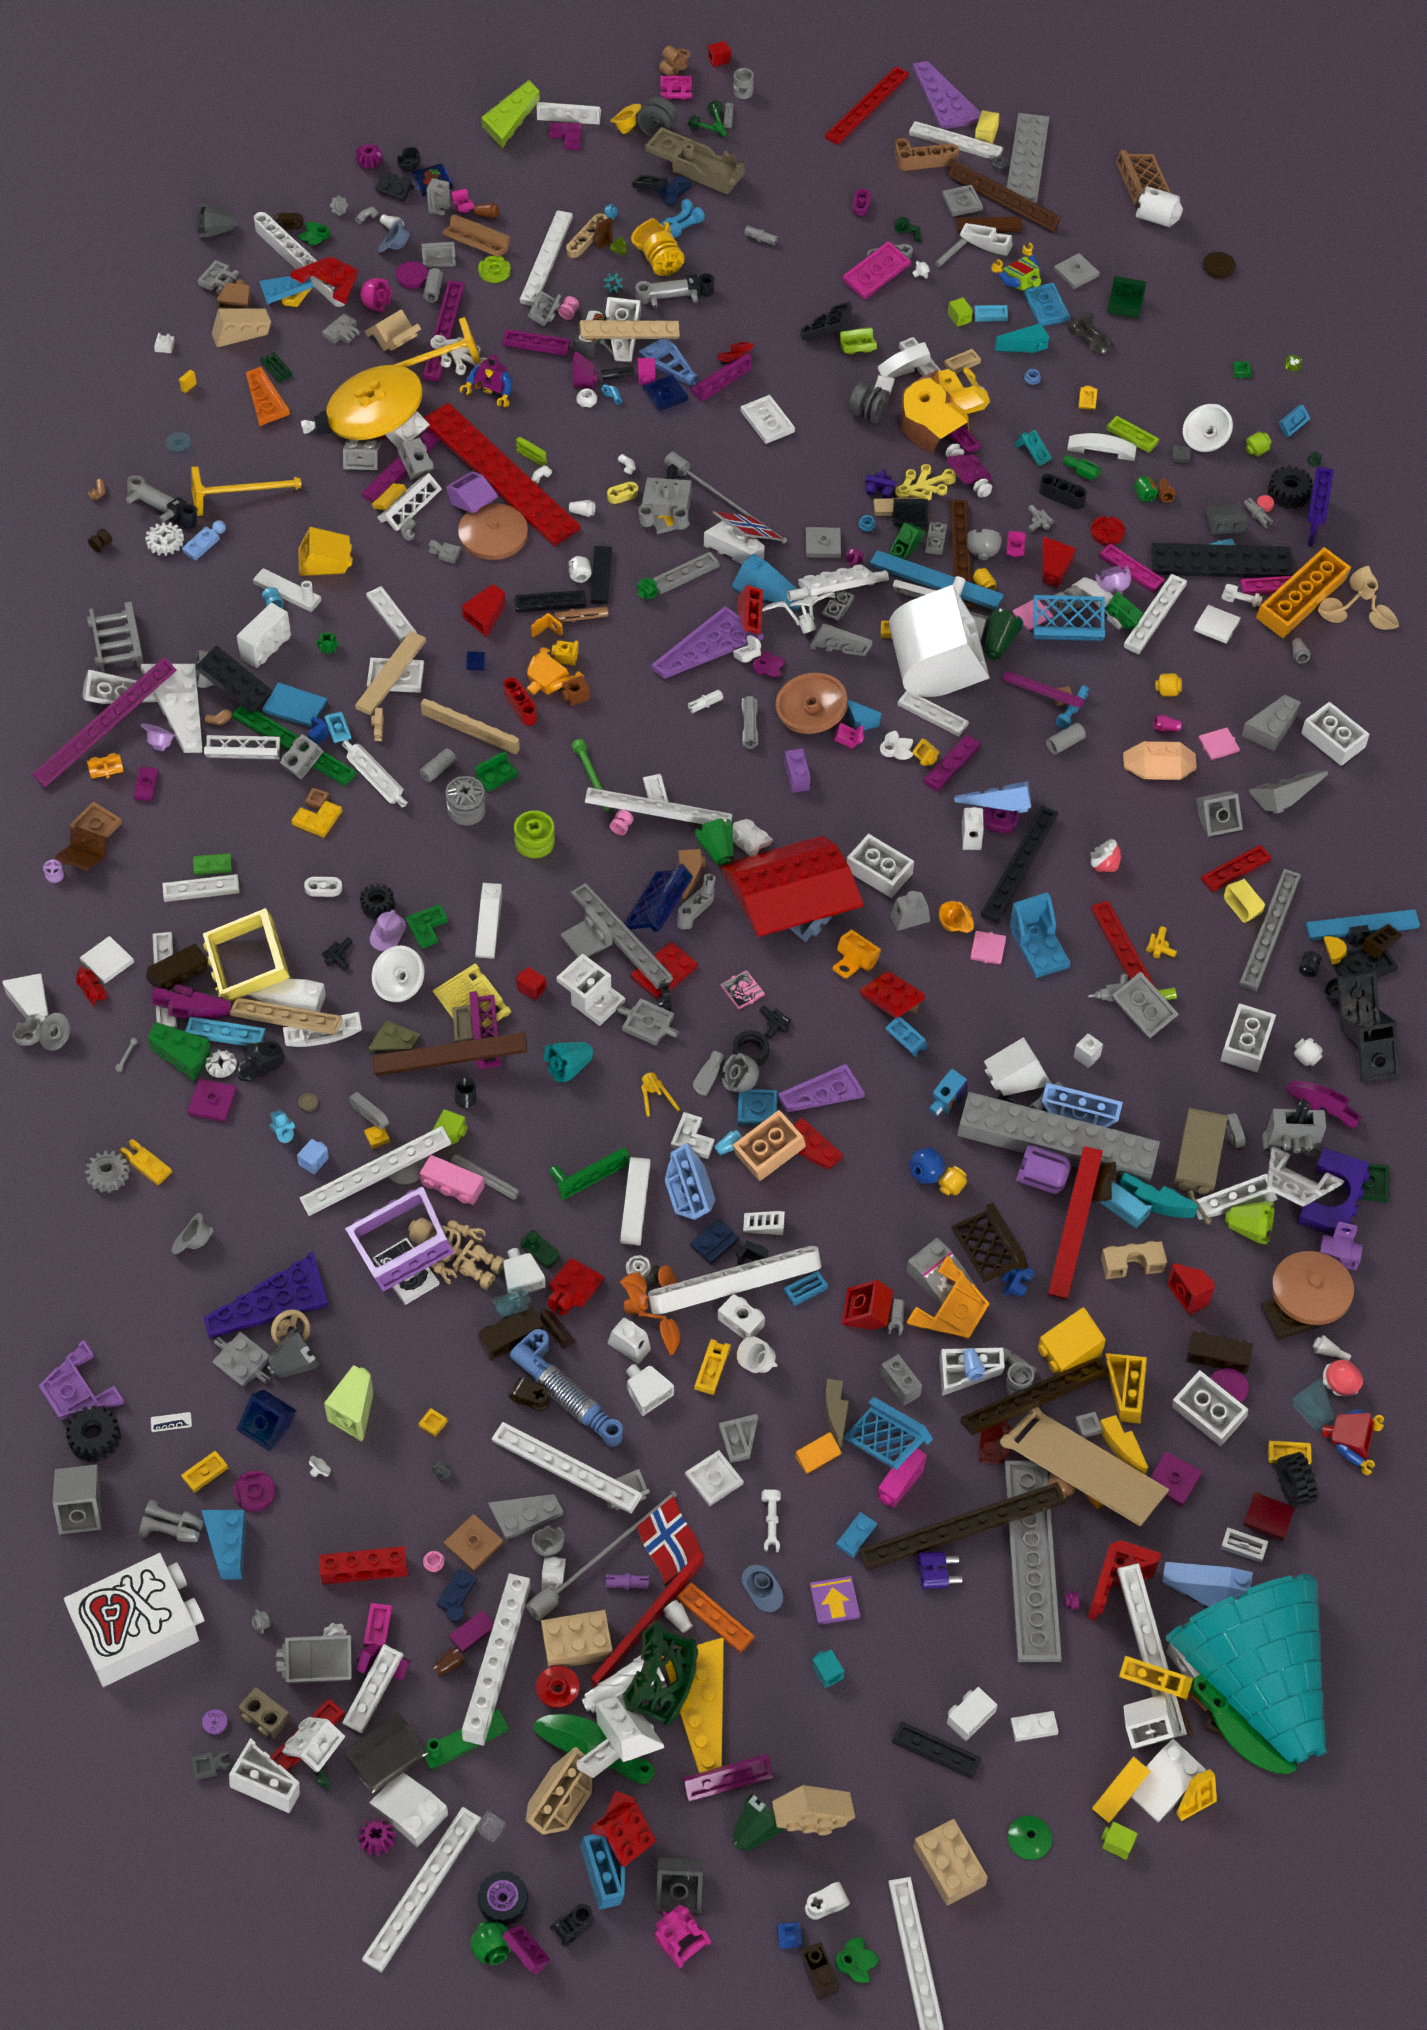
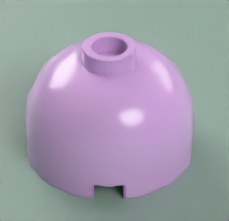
M1120 566L1102 571L1101 576L1095 575L1099 587L1107 592H1111L1113 595L1117 591L1122 595L1123 591L1131 583L1129 566H1125V569H1121Z

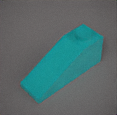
M1041 323L997 336L994 349L996 351L1027 353L1042 351L1048 348L1049 335Z

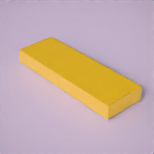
M1133 1756L1092 1807V1810L1110 1824L1151 1771Z

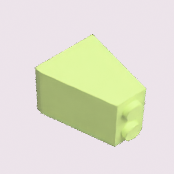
M353 1365L324 1403L327 1421L361 1442L365 1436L374 1394L371 1375L366 1369Z

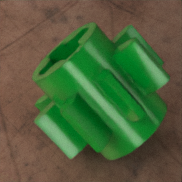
M652 578L641 579L637 584V590L639 591L637 595L642 599H653L658 593V588L656 587L658 583Z
M329 632L319 634L320 640H316L319 652L325 654L336 652L335 647L339 646L336 634L332 635Z

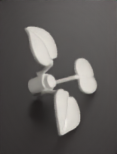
M834 592L819 596H809L803 600L793 602L789 605L790 607L801 605L803 615L799 616L800 620H798L785 601L774 602L764 606L762 612L775 607H785L796 621V624L800 625L804 634L816 630L813 621V605L821 599H835L836 596ZM805 606H809L810 615L806 613Z

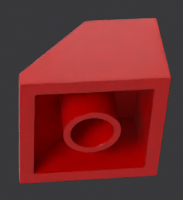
M1176 1263L1172 1265L1167 1285L1188 1316L1209 1306L1215 1288L1213 1279L1207 1276L1203 1270Z
M879 1280L847 1288L841 1324L868 1330L887 1326L893 1290Z

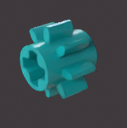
M609 273V278H604V281L607 282L604 288L609 287V293L612 290L618 293L617 288H623V285L619 284L623 278L618 279V273L615 276ZM614 278L618 284L611 287L609 280L612 281Z

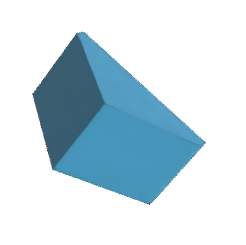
M851 700L848 701L847 716L853 729L856 730L860 725L864 727V730L880 726V712Z

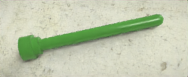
M575 740L571 744L574 753L580 756L594 788L603 790L587 756L585 740ZM603 806L606 812L611 811V807Z

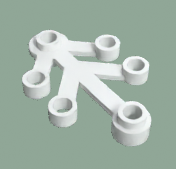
M436 335L431 339L430 344L436 350L461 341L462 338L446 340L444 336ZM476 345L478 354H480L481 348ZM462 347L449 352L456 364L455 371L457 374L464 375L466 371V366L461 359L475 365L473 358L466 354L470 353L468 347ZM447 353L440 355L442 358L441 365L443 367H450L452 360L447 356ZM480 358L481 363L487 358Z

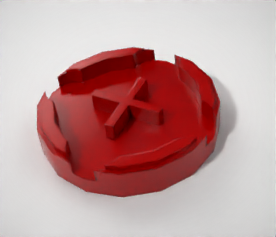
M1101 516L1092 522L1091 537L1099 544L1106 546L1109 544L1115 545L1123 540L1125 526L1116 517L1106 518V516Z

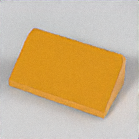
M829 1432L796 1451L795 1458L805 1473L808 1474L841 1455L842 1452L832 1433Z

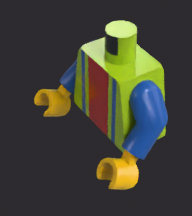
M1028 243V249L1025 245L1022 248V253L1028 255V257H1023L1001 269L1003 263L999 259L995 263L993 262L991 270L999 273L998 276L1007 287H1013L1022 291L1031 286L1038 287L1041 283V269L1035 254H1032V243Z

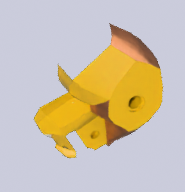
M964 367L963 372L971 382V387H963L955 372L949 369L942 371L937 369L932 373L922 376L903 391L900 410L901 431L912 443L931 454L934 453L936 445L941 438L965 423H968L969 431V418L967 414L984 410L990 403L987 391L979 386L975 380L974 373L968 367Z

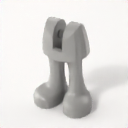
M149 1500L145 1509V1516H143L139 1537L147 1538L150 1532L159 1531L177 1537V1541L198 1542L200 1533L195 1530H202L204 1520L187 1511L183 1515L167 1511L158 1506L157 1501ZM154 1518L169 1520L178 1524V1526L154 1520Z

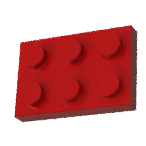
M672 941L653 955L673 976V980L669 982L670 990L698 968V963ZM639 969L631 973V979L658 1001V996H661V988L656 989Z
M890 971L882 974L859 990L863 998L894 1018H898L925 999L922 991Z

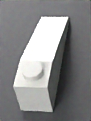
M483 883L476 958H495L502 904V884Z
M1264 1174L1197 1199L1207 1217H1214L1226 1214L1234 1206L1263 1201L1273 1202L1278 1199L1276 1193L1267 1189L1268 1174ZM1197 1209L1196 1213L1199 1220L1204 1219L1199 1210Z

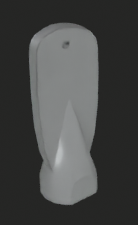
M712 1051L710 1059L701 1068L693 1082V1089L697 1094L701 1096L708 1095L717 1078L720 1064L725 1059L722 1053Z

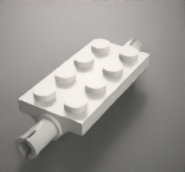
M854 565L853 568L849 569L840 568L835 572H822L816 576L807 575L802 579H798L800 589L787 591V598L792 602L809 596L862 585L873 586L874 583L888 581L889 576L886 570L872 573L863 565Z

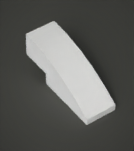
M965 223L960 233V236L968 242L984 250L1008 256L1013 246L1012 235L999 234L996 232V228Z
M925 342L914 345L884 361L878 366V371L881 376L889 378L915 372V367L930 363V352Z

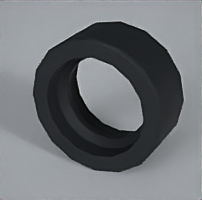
M743 1031L734 1039L732 1053L735 1055L741 1053L740 1046L744 1043H757L762 1047V1053L751 1058L760 1067L767 1061L769 1056L768 1039L758 1031Z

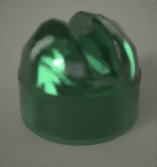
M1316 451L1312 452L1307 459L1308 464L1313 467L1319 466L1322 461V455Z

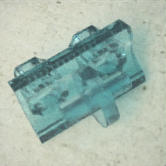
M518 1290L492 1298V1302L496 1305L495 1310L500 1318L529 1309L527 1303L531 1302V1299L526 1290Z

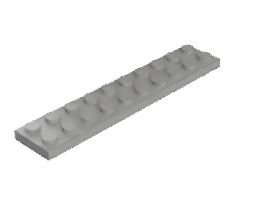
M1005 1461L1007 1499L1048 1485V1470L1035 1462ZM1051 1509L1008 1523L1017 1662H1061Z

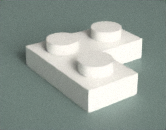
M684 1112L671 1142V1148L677 1149L688 1143L697 1156L708 1159L715 1139L697 1134L702 1123V1117Z

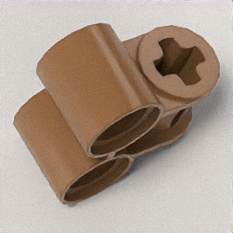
M668 45L663 50L662 55L665 60L660 63L659 71L666 76H678L680 70L687 69L686 63L690 57V52L686 49L677 50L673 46Z

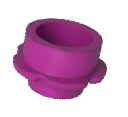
M1069 1590V1594H1065L1066 1607H1070L1071 1611L1079 1609L1078 1591L1072 1592Z

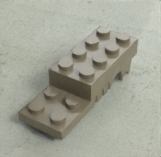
M662 127L645 145V151L673 162L674 173L727 195L745 173L744 161L741 160L738 164L735 153L730 155L725 150L721 157L716 155L710 147Z

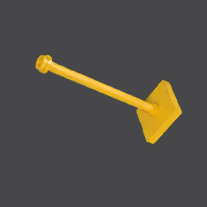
M463 317L459 319L464 335L461 341L394 365L406 368L462 347L469 348L475 365L481 363L466 318Z
M198 466L191 467V491L194 506L198 509L197 516H203V496L205 494L294 487L295 490L301 488V479L297 477L287 481L204 487L201 483Z

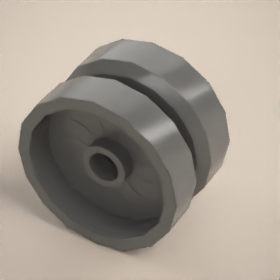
M653 97L648 100L645 107L639 113L637 122L640 129L646 135L653 137L661 127L670 130L678 119V113L673 104L667 99Z

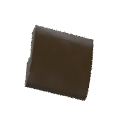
M1116 1162L1100 1164L1091 1203L1112 1200V1182H1117Z

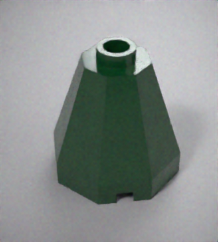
M750 1794L745 1800L731 1835L735 1839L732 1844L742 1852L744 1849L750 1852L784 1829L777 1827L774 1812L763 1802L757 1800L758 1798L753 1794Z

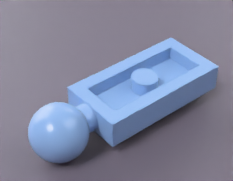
M217 520L213 523L212 529L206 526L182 547L183 553L196 561L220 539L218 534L225 532V523Z

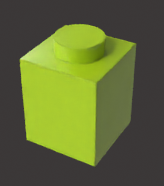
M963 297L949 302L948 316L957 327L972 322L973 309Z
M1113 1821L1111 1828L1106 1827L1101 1839L1104 1840L1102 1848L1127 1860L1138 1833Z

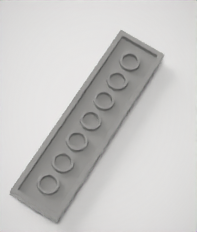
M1018 113L1007 188L1037 203L1049 116Z

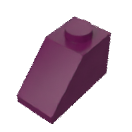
M574 352L573 388L593 389L594 383L598 381L595 365L579 352Z

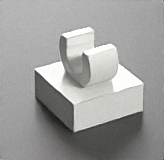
M158 333L154 346L155 352L172 353L175 343L174 336H170V334L164 336Z

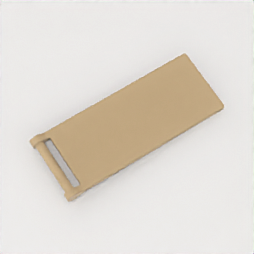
M1039 1407L1027 1411V1414L1008 1435H1004L1000 1440L1004 1448L1017 1451L1138 1526H1142L1169 1491L1165 1486L1043 1414ZM1032 1419H1039L1019 1443H1016V1437Z

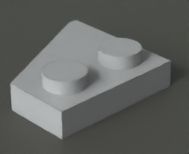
M757 1414L719 1423V1430L730 1463L750 1459L758 1422Z

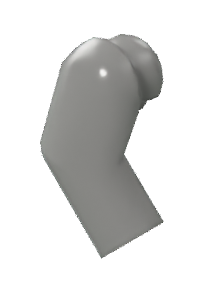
M371 206L362 210L355 218V221L358 224H362L369 215L375 218L379 212L375 207Z
M408 519L400 530L403 538L407 541L413 540L415 533H412L411 530L416 524L413 519Z

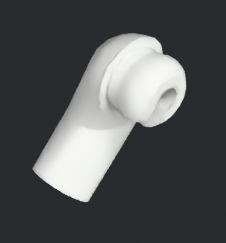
M621 454L618 461L626 466L624 472L631 475L636 469L635 462Z
M542 466L534 471L531 479L538 485L543 475L545 477L551 475L552 469L548 468V466Z

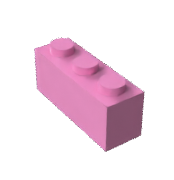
M433 1155L429 1156L419 1173L420 1182L423 1186L429 1189H436L445 1196L455 1197L464 1204L474 1205L484 1188L483 1176Z

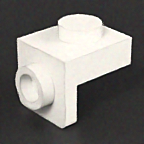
M752 635L747 636V646L733 651L734 658L741 662H750L753 658L761 656V643Z
M544 1557L542 1589L548 1588L550 1590L552 1588L557 1590L563 1585L566 1566L565 1558Z

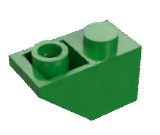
M904 522L889 554L906 560L917 549L926 531L912 523Z

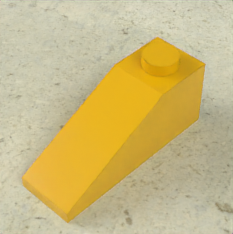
M1128 1656L1124 1658L1119 1675L1121 1678L1187 1699L1193 1681L1191 1677Z

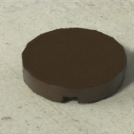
M1224 252L1209 253L1203 261L1204 271L1206 270L1209 276L1219 279L1226 278L1228 275L1231 276L1236 267L1234 258Z

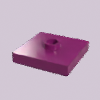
M199 1079L187 1111L188 1115L226 1122L237 1092V1086Z
M1165 1451L1150 1478L1169 1489L1165 1498L1183 1507L1203 1471Z

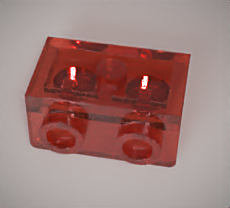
M1007 1420L980 1432L979 1462L1004 1464L1005 1456L1009 1457L1010 1449L1004 1448L1000 1443L1001 1438L1011 1432V1425H1007Z

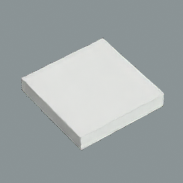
M110 936L80 957V961L89 970H92L103 984L134 963V959Z
M719 1450L685 1472V1476L709 1507L743 1485L744 1482Z

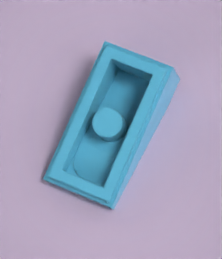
M342 712L324 716L334 743L352 739Z

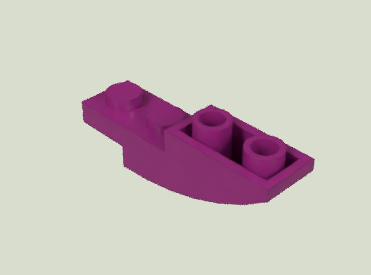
M154 987L152 992V1004L168 1008L169 1016L189 1019L190 1017L216 1019L230 1015L231 1002L223 998H216L194 992L192 997H188L185 994H177L167 989Z
M1291 1081L1285 1089L1291 1097L1299 1100L1306 1099V1102H1310V1110H1319L1321 1107H1324L1327 1113L1337 1116L1348 1127L1355 1129L1363 1117L1347 1106L1351 1099L1328 1087L1311 1082Z

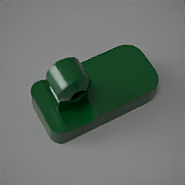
M531 1230L520 1242L521 1249L526 1253H530L544 1268H551L559 1260L558 1250L541 1238L534 1230Z

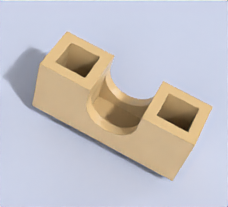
M1148 1241L1145 1244L1137 1245L1131 1243L1121 1247L1109 1246L1103 1249L1101 1255L1106 1279L1126 1277L1127 1263L1129 1262L1141 1264L1145 1274L1165 1272L1167 1265L1162 1241Z

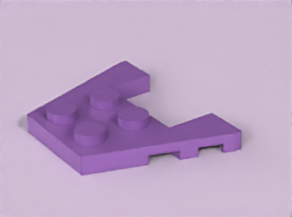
M85 1340L81 1341L78 1344L79 1347L66 1357L59 1368L56 1367L39 1385L41 1392L59 1420L67 1419L71 1416L75 1417V1412H83L82 1408L86 1406L90 1410L92 1405H96V1408L99 1410L100 1406L107 1409L124 1404V1400L115 1386L94 1396L76 1367L94 1358Z

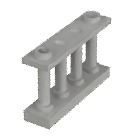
M125 602L126 610H122L121 613L94 617L93 608L89 609L90 616L87 617L89 627H93L98 657H95L96 667H100L102 673H105L104 664L127 660L136 661L137 668L144 664L132 602ZM122 619L124 621L128 620L125 626L97 630L96 624ZM121 633L131 634V637L125 640L99 643V637ZM127 646L134 649L130 653L102 657L101 653L104 650Z

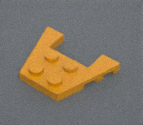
M947 1256L938 1270L939 1274L955 1283L935 1317L915 1307L906 1324L969 1339L990 1303L966 1278L964 1273L954 1264L953 1260Z

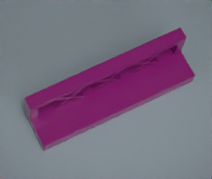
M747 353L731 361L693 386L691 394L703 402L750 371L752 355Z
M477 991L469 992L473 1040L486 1038L488 1034L492 1037L499 1036L495 996L479 997ZM491 1001V1007L487 1011L481 1009V1002ZM487 1017L493 1020L492 1025L488 1029L482 1025V1022ZM501 1056L496 1057V1061L486 1062L485 1059L475 1060L478 1069L502 1066Z

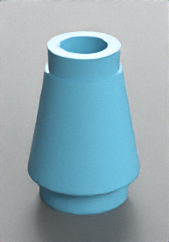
M737 1130L730 1131L714 1148L720 1156L734 1150L733 1144L740 1140L742 1136Z

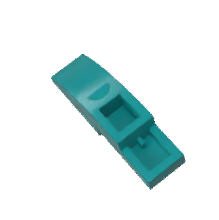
M1126 1172L1122 1176L1120 1186L1145 1205H1152L1151 1212L1179 1218L1195 1217L1198 1204L1192 1199L1185 1198L1174 1189L1163 1186L1161 1191H1158L1154 1186L1147 1185L1136 1176L1129 1175Z

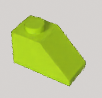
M444 1109L433 1128L434 1130L443 1126L451 1141V1145L459 1142L461 1136H465L468 1126L464 1116Z

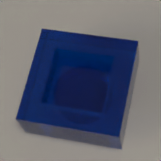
M467 651L466 670H484L485 652Z

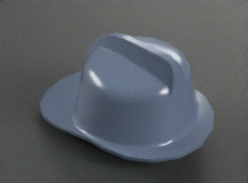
M397 220L393 224L388 235L378 248L379 253H382L387 248L399 250L405 246L410 233L402 227L401 220Z
M755 1564L748 1566L742 1574V1583L753 1603L764 1612L776 1611L782 1605L783 1592L777 1582L775 1572L767 1566Z

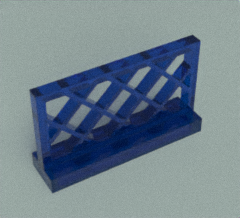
M678 864L675 870L655 872L624 921L629 930L651 928L654 932L661 930L693 878V875L684 864Z

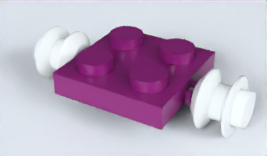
M951 444L945 453L948 457L947 463L964 484L975 483L973 490L977 492L978 497L988 496L992 490V485L988 484L992 476L987 468L983 466L977 456L964 455V450L960 449L959 444Z

